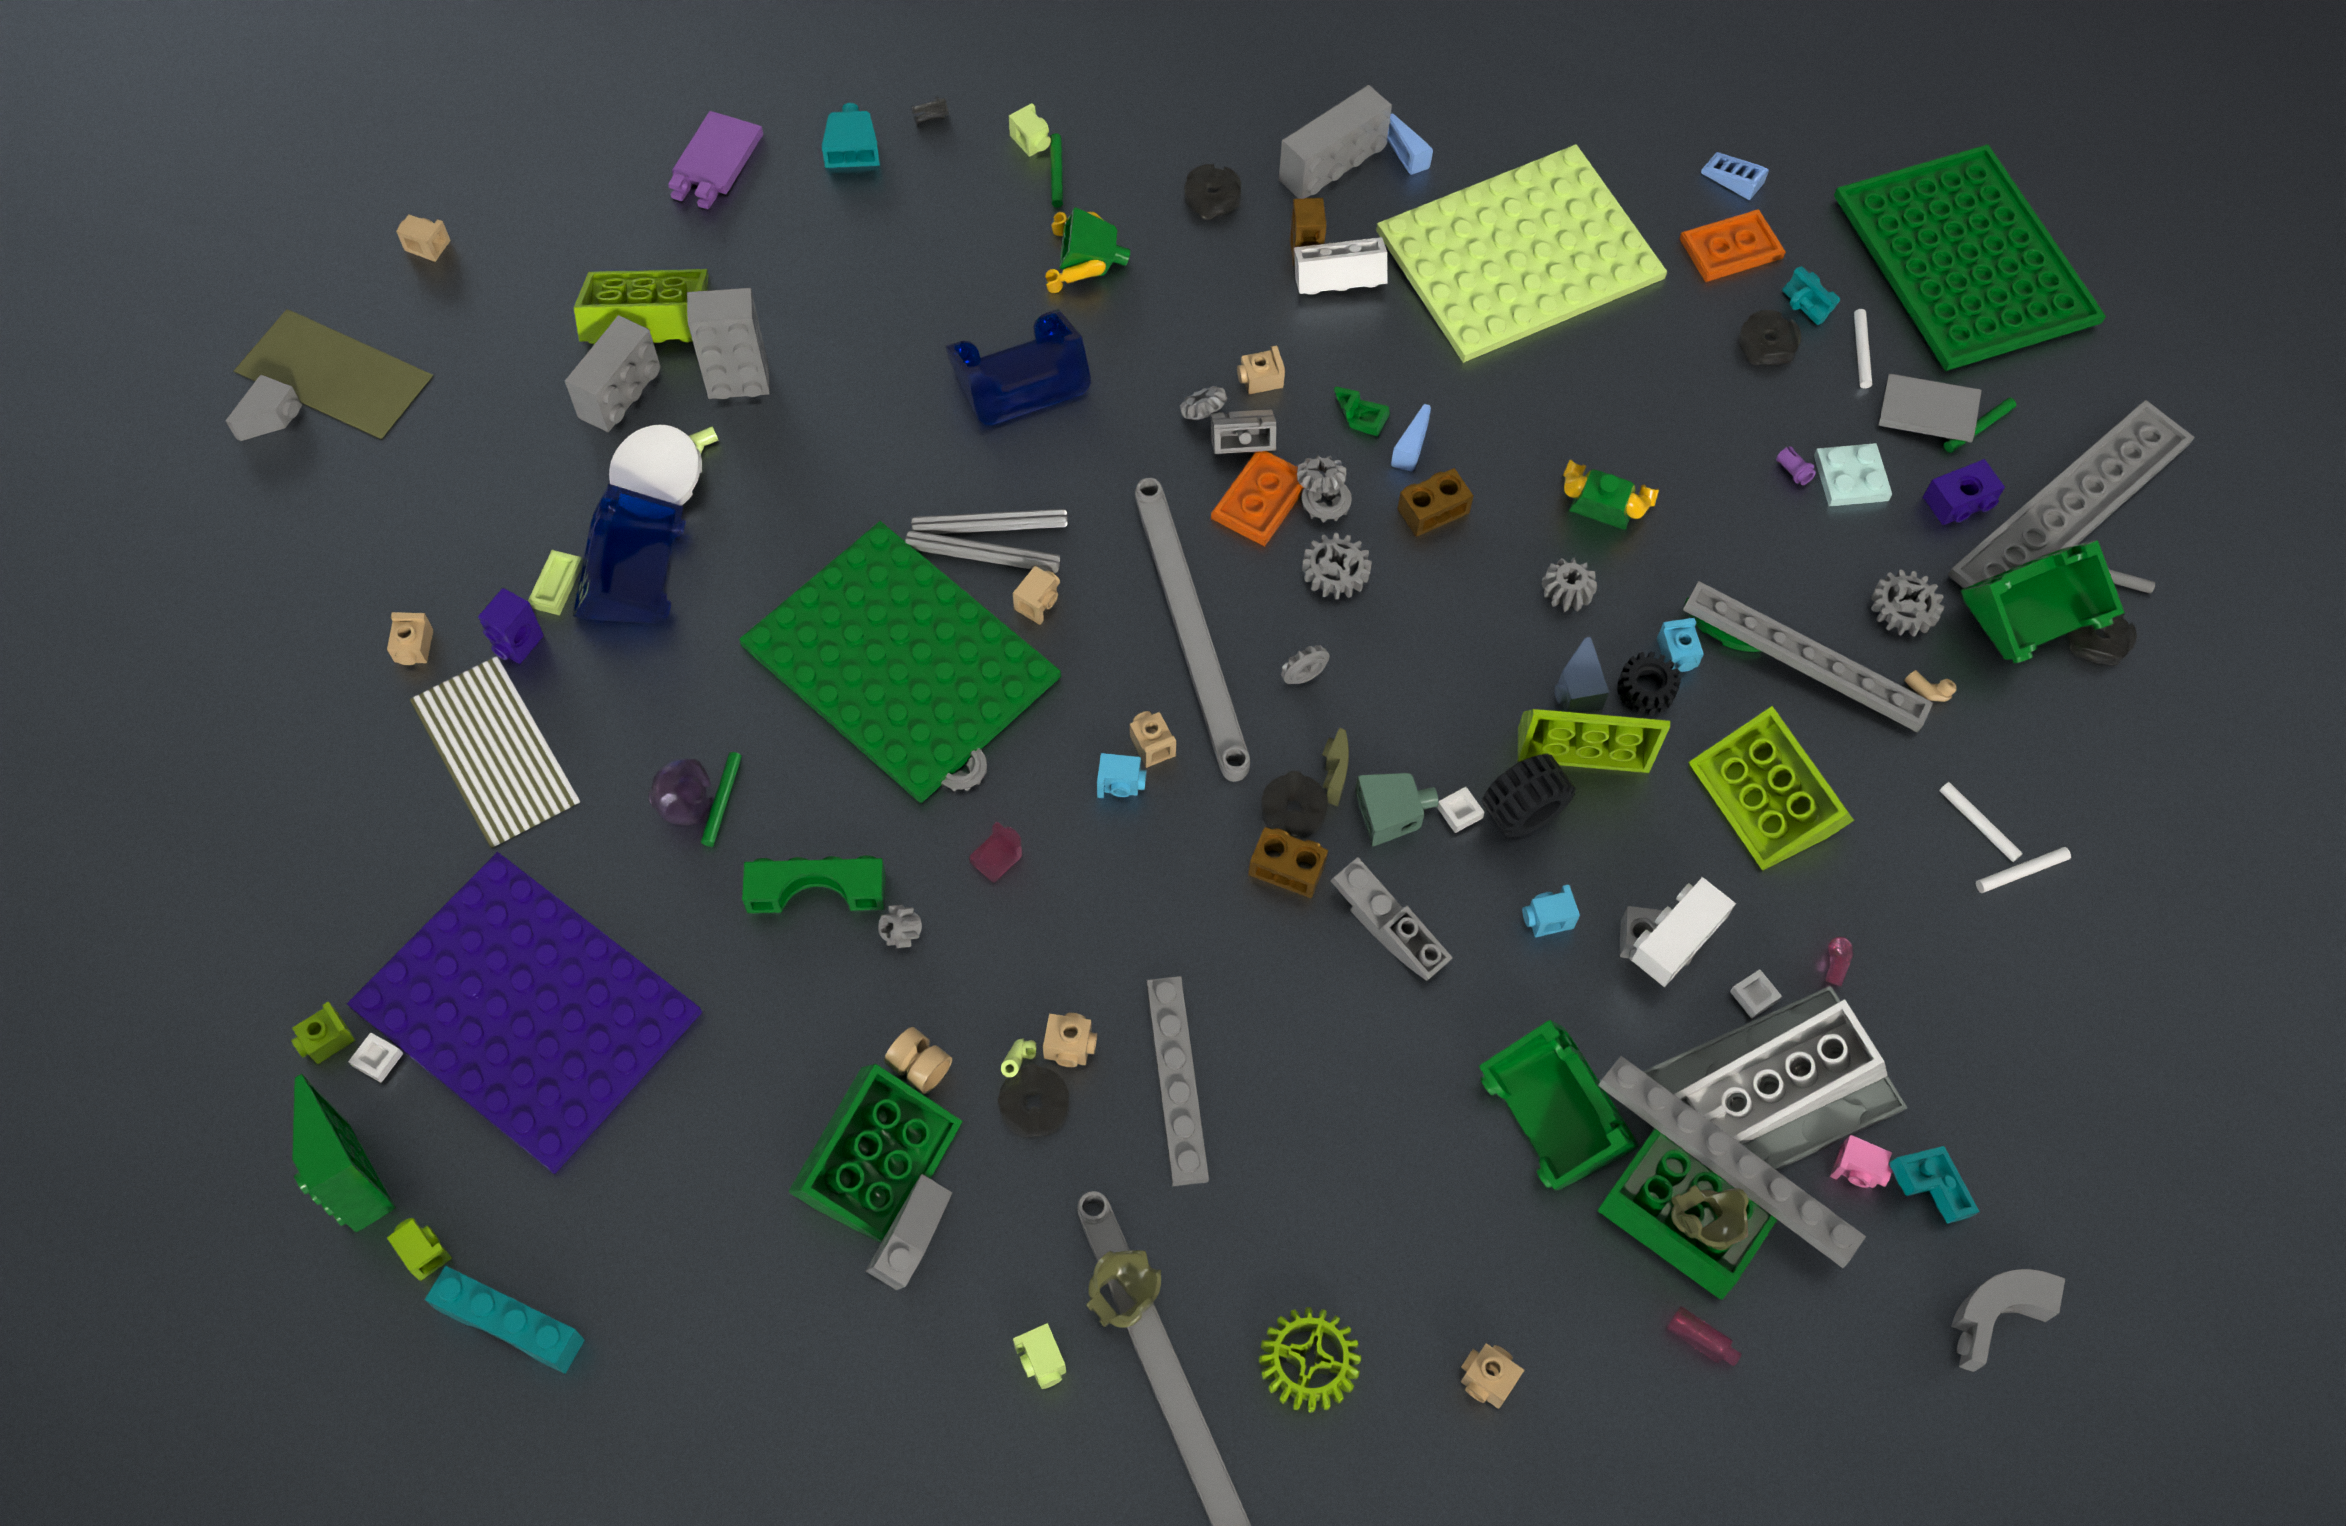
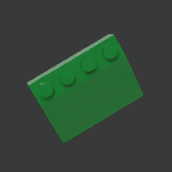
M876 1063L861 1067L788 1192L817 1211L881 1243L919 1176L923 1174L931 1179L963 1121Z
M303 1074L295 1077L292 1160L299 1172L294 1175V1178L305 1195L309 1193L313 1201L317 1205L321 1204L329 1216L333 1215L340 1226L347 1224L357 1233L395 1210L396 1206L348 1120Z
M1654 1129L1597 1211L1722 1300L1737 1283L1777 1219L1749 1199L1746 1207L1748 1237L1732 1244L1726 1250H1717L1705 1245L1696 1238L1687 1237L1672 1221L1671 1212L1674 1207L1672 1198L1678 1194L1680 1196L1685 1194L1694 1185L1700 1191L1712 1190L1715 1192L1733 1189L1734 1187L1657 1129ZM1706 1201L1685 1211L1686 1214L1697 1216L1702 1224V1228L1718 1219Z

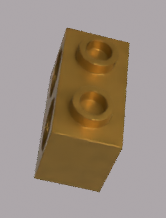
M1323 198L1293 199L1290 246L1292 263L1295 266L1294 247L1325 243L1326 217Z
M1453 468L1446 472H1437L1428 480L1419 484L1413 483L1405 487L1400 492L1397 509L1417 537L1469 514L1474 495L1456 469Z
M1264 827L1251 857L1248 875L1312 898L1326 865L1328 850L1315 841H1303L1294 838L1282 829L1275 828L1272 830ZM1274 850L1279 852L1281 856L1270 857L1266 852ZM1308 862L1313 867L1303 869L1298 866V863Z

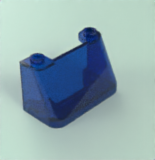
M1059 309L1045 313L1037 318L1033 326L1035 340L981 358L977 347L972 342L960 341L946 346L950 363L975 415L983 424H997L1080 396L1089 389L1091 375L1083 337Z
M608 484L594 510L590 522L573 607V617L592 621L658 624L661 619H667L671 609V601L667 600V593H664L663 589L671 545L676 537L681 538L685 528L686 520L681 519L683 506Z

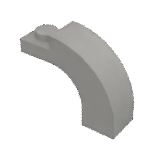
M2011 1270L1992 1277L1971 1292L1957 1309L1951 1326L1965 1331L1961 1334L1957 1345V1353L1961 1354L1959 1367L1975 1372L1986 1365L1994 1323L2000 1314L2019 1313L2043 1322H2047L2058 1315L2065 1278L2039 1270Z

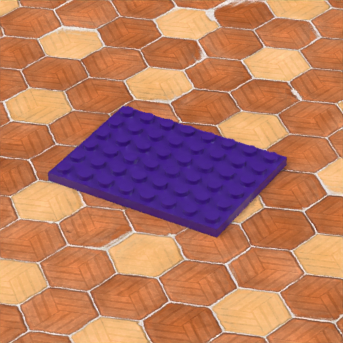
M498 851L347 1003L351 1010L554 1175L702 1013L698 1005Z

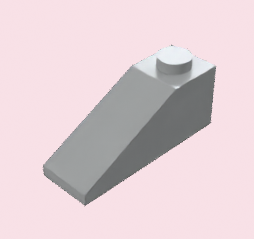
M921 1174L865 1272L895 1290L906 1287L931 1241L952 1192Z

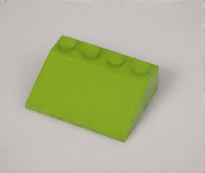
M708 269L588 272L574 305L579 342L588 341L591 344H595L618 315L649 329L653 343H661L667 339H680L682 342H692L688 326L687 292L707 291Z
M1773 706L1688 762L1762 870L1829 838L1854 821Z
M1539 709L1523 711L1518 726L1517 762L1533 756L1549 754L1561 766L1649 773L1669 731L1670 721Z

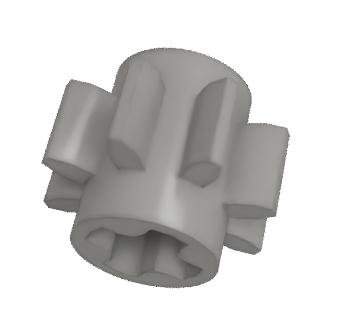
M903 905L889 906V914L881 915L878 930L880 936L887 941V946L896 945L897 948L911 947V939L919 938L922 923L918 914L913 912V907L904 908Z

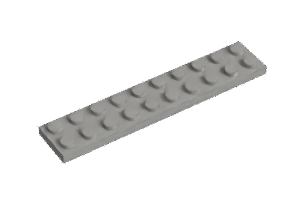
M2145 400L1951 568L1948 576L1962 588H1965L2053 551L2077 545L2188 447L2195 437Z

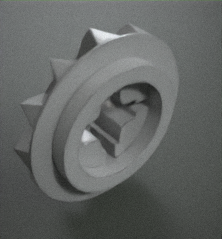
M1212 386L1208 389L1203 388L1198 392L1194 391V394L1186 397L1185 401L1180 405L1181 414L1184 418L1193 420L1209 417L1211 413H1216L1227 401V395L1223 388H1217V386Z
M1317 455L1315 459L1306 458L1304 463L1298 464L1297 480L1307 490L1319 493L1331 492L1344 485L1346 481V468L1342 466L1341 460L1332 461L1331 456L1321 458ZM1319 471H1323L1325 473V477H1323Z
M1345 484L1337 490L1322 493L1327 500L1332 499L1331 507L1327 506L1325 502L1320 503L1321 493L1304 488L1301 498L1303 510H1307L1310 513L1311 519L1317 517L1324 523L1327 519L1337 521L1340 516L1347 515L1352 497L1350 490Z
M1321 645L1308 646L1305 650L1298 651L1295 656L1289 657V662L1282 666L1280 675L1287 684L1307 682L1323 671L1330 655L1326 648H1323Z
M978 748L970 753L971 758L966 765L969 774L963 771H958L953 775L948 773L946 779L941 782L942 787H949L955 792L961 789L969 791L972 786L980 785L982 778L987 774V760L982 750Z

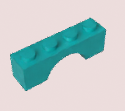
M448 1266L444 1267L424 1299L437 1311L467 1326H473L490 1333L518 1348L530 1357L566 1374L585 1341L576 1329Z

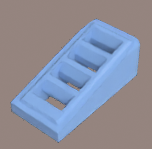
M1392 113L1387 141L1410 175L1429 169L1433 149Z
M1716 152L1702 168L1701 173L1742 197L1751 200L1765 183L1769 169ZM1717 163L1722 165L1720 169L1714 168Z
M1424 404L1394 447L1391 461L1392 467L1411 472L1416 470L1429 423L1430 405Z

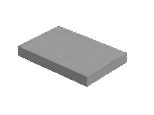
M1889 374L1878 426L1972 442L1975 435L1982 390Z

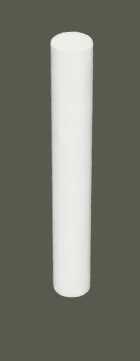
M1858 309L1854 311L1859 382L1861 388H1869L1872 386L1867 317L1864 309Z
M1950 782L1946 783L1939 790L2012 862H2015L2023 854Z
M2062 847L1977 880L1976 887L1980 893L1995 889L2069 860L2071 858L2068 848Z

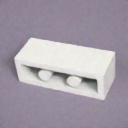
M1382 237L1294 247L1295 280L1299 294H1317L1320 291L1329 290L1345 291L1354 287L1364 286L1371 288L1379 284H1388L1387 250Z
M1703 877L1695 886L1688 883L1677 896L1676 900L1679 903L1672 910L1667 906L1655 920L1658 926L1651 933L1646 929L1633 945L1637 948V951L1631 961L1663 987L1674 978L1728 918L1736 904Z

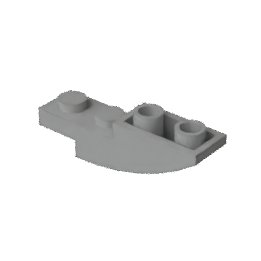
M1359 857L1332 878L1331 882L1353 906L1350 911L1394 956L1426 981L1453 958L1408 906L1402 908Z

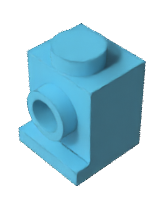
M1695 618L1668 621L1662 624L1657 641L1661 654L1666 656L1664 662L1667 663L1671 660L1674 663L1672 670L1678 668L1681 672L1690 671L1699 666L1704 655L1695 628Z
M1101 753L1097 778V798H1104V793H1111L1117 797L1138 796V790H1145L1147 770H1141V757Z
M1569 885L1562 886L1558 894L1545 892L1537 895L1532 899L1530 906H1525L1522 909L1525 924L1527 927H1532L1535 937L1574 929L1580 916Z

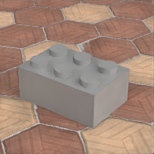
M618 315L566 378L565 384L579 419L609 433L613 426L623 419L625 411L633 401L635 402L639 399L642 390L650 380L657 376L660 369L650 330Z

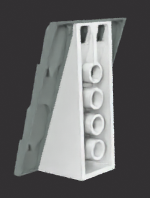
M1831 986L1643 1071L1777 1171L1907 1109L1906 1104L1887 1075L1883 1058L1846 1000L1840 1001Z

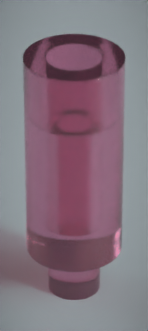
M1682 1306L1677 1309L1666 1329L1717 1363H1720L1723 1359L1732 1366H1735L1742 1355L1731 1347L1733 1340Z

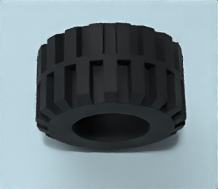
M1542 754L1525 759L1505 771L1485 792L1482 802L1502 833L1508 838H1514L1531 833L1558 816L1574 797L1576 788L1554 757L1549 754Z

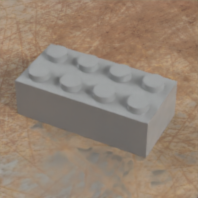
M1367 85L1283 139L1279 181L1297 198L1304 199L1310 195H1315L1323 186L1331 181L1338 180L1343 173L1352 167L1359 166L1372 154L1382 151L1387 144L1392 104L1370 85Z
M751 288L687 292L688 326L708 399H727L729 397L742 396L756 397L770 394L769 364Z

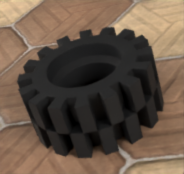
M1644 652L1638 653L1637 658L1634 656L1629 658L1628 663H1625L1617 683L1619 684L1617 688L1618 694L1622 693L1621 701L1623 703L1629 701L1627 708L1633 710L1636 706L1639 708L1637 713L1642 715L1645 709L1648 710V715H1654L1656 709L1660 714L1665 711L1666 707L1669 708L1676 697L1681 683V678H1678L1680 674L1678 668L1672 670L1674 663L1671 660L1665 663L1666 656L1660 654L1659 659L1654 658L1655 652H1649L1646 658ZM1639 676L1653 677L1660 683L1661 689L1658 691H1647L1638 685L1637 678Z

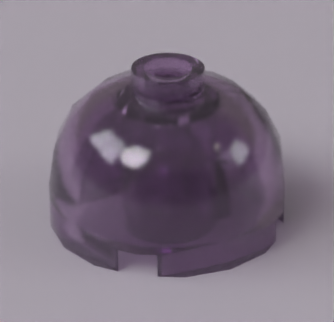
M689 758L665 764L654 776L649 792V800L652 807L655 808L656 812L666 822L677 826H692L707 822L713 797L706 800L707 793L705 787H710L711 783L705 768L696 759L688 760Z

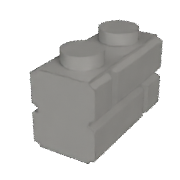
M1272 409L1228 412L1227 414L1224 412L1211 413V442L1214 454L1275 451L1276 420Z

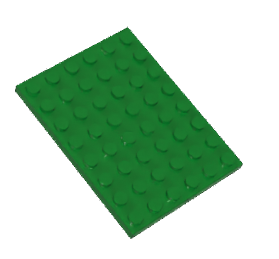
M1988 144L1841 186L1834 193L1835 199L1945 371L2102 324L2106 317Z
M881 521L739 639L741 646L920 804L942 785L941 782L946 779L948 773L953 775L971 758L970 753L973 750L976 751L978 748L982 749L1061 678V671L919 552L905 543L902 538Z

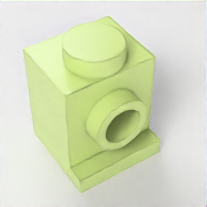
M1033 103L1009 115L1010 136L1029 157L1049 147L1051 138L1048 136V125L1042 117L1039 118L1036 115Z
M1048 1323L1013 1338L1017 1354L1025 1352L1024 1355L1019 1357L1028 1378L1035 1375L1041 1389L1049 1388L1062 1380L1061 1375L1066 1373V1365Z

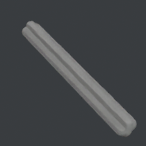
M1066 509L913 517L911 521L912 531L929 534L1066 527L1068 524Z
M908 531L905 538V543L917 551L1033 569L1036 566L1043 571H1050L1052 573H1057L1060 567V556L1058 554L917 531Z

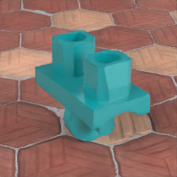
M1802 266L1795 269L1791 280L1782 289L1791 299L1789 305L1794 310L1801 309L1816 325L1823 324L1829 313L1835 309L1840 301V298L1833 291L1828 292L1821 285L1820 278L1814 272L1808 273Z

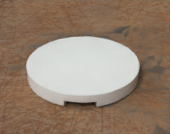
M668 425L644 427L628 436L615 451L609 469L611 488L615 496L630 510L650 514L651 516L669 513L682 506L693 495L692 490L698 481L699 474L702 472L701 454L691 438L678 428Z

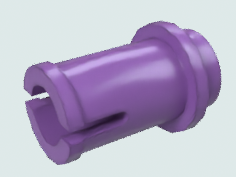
M1791 446L1784 448L1776 458V461L1793 476L1795 483L1805 485L1816 474L1814 465L1806 463Z

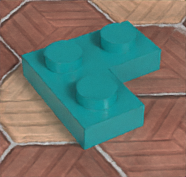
M1944 1146L1900 1156L1889 1162L1896 1180L1905 1195L1910 1196L1930 1191L1936 1202L1937 1209L1943 1215L1947 1224L1970 1218L1980 1212Z

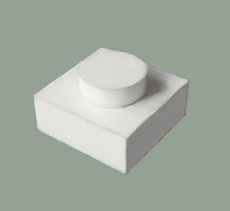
M1466 786L1440 800L1437 807L1455 833L1482 819L1485 813Z
M1760 969L1733 986L1730 991L1752 1019L1779 1002L1782 998V995Z
M370 1032L348 1062L352 1067L382 1083L403 1055V1052L396 1046Z

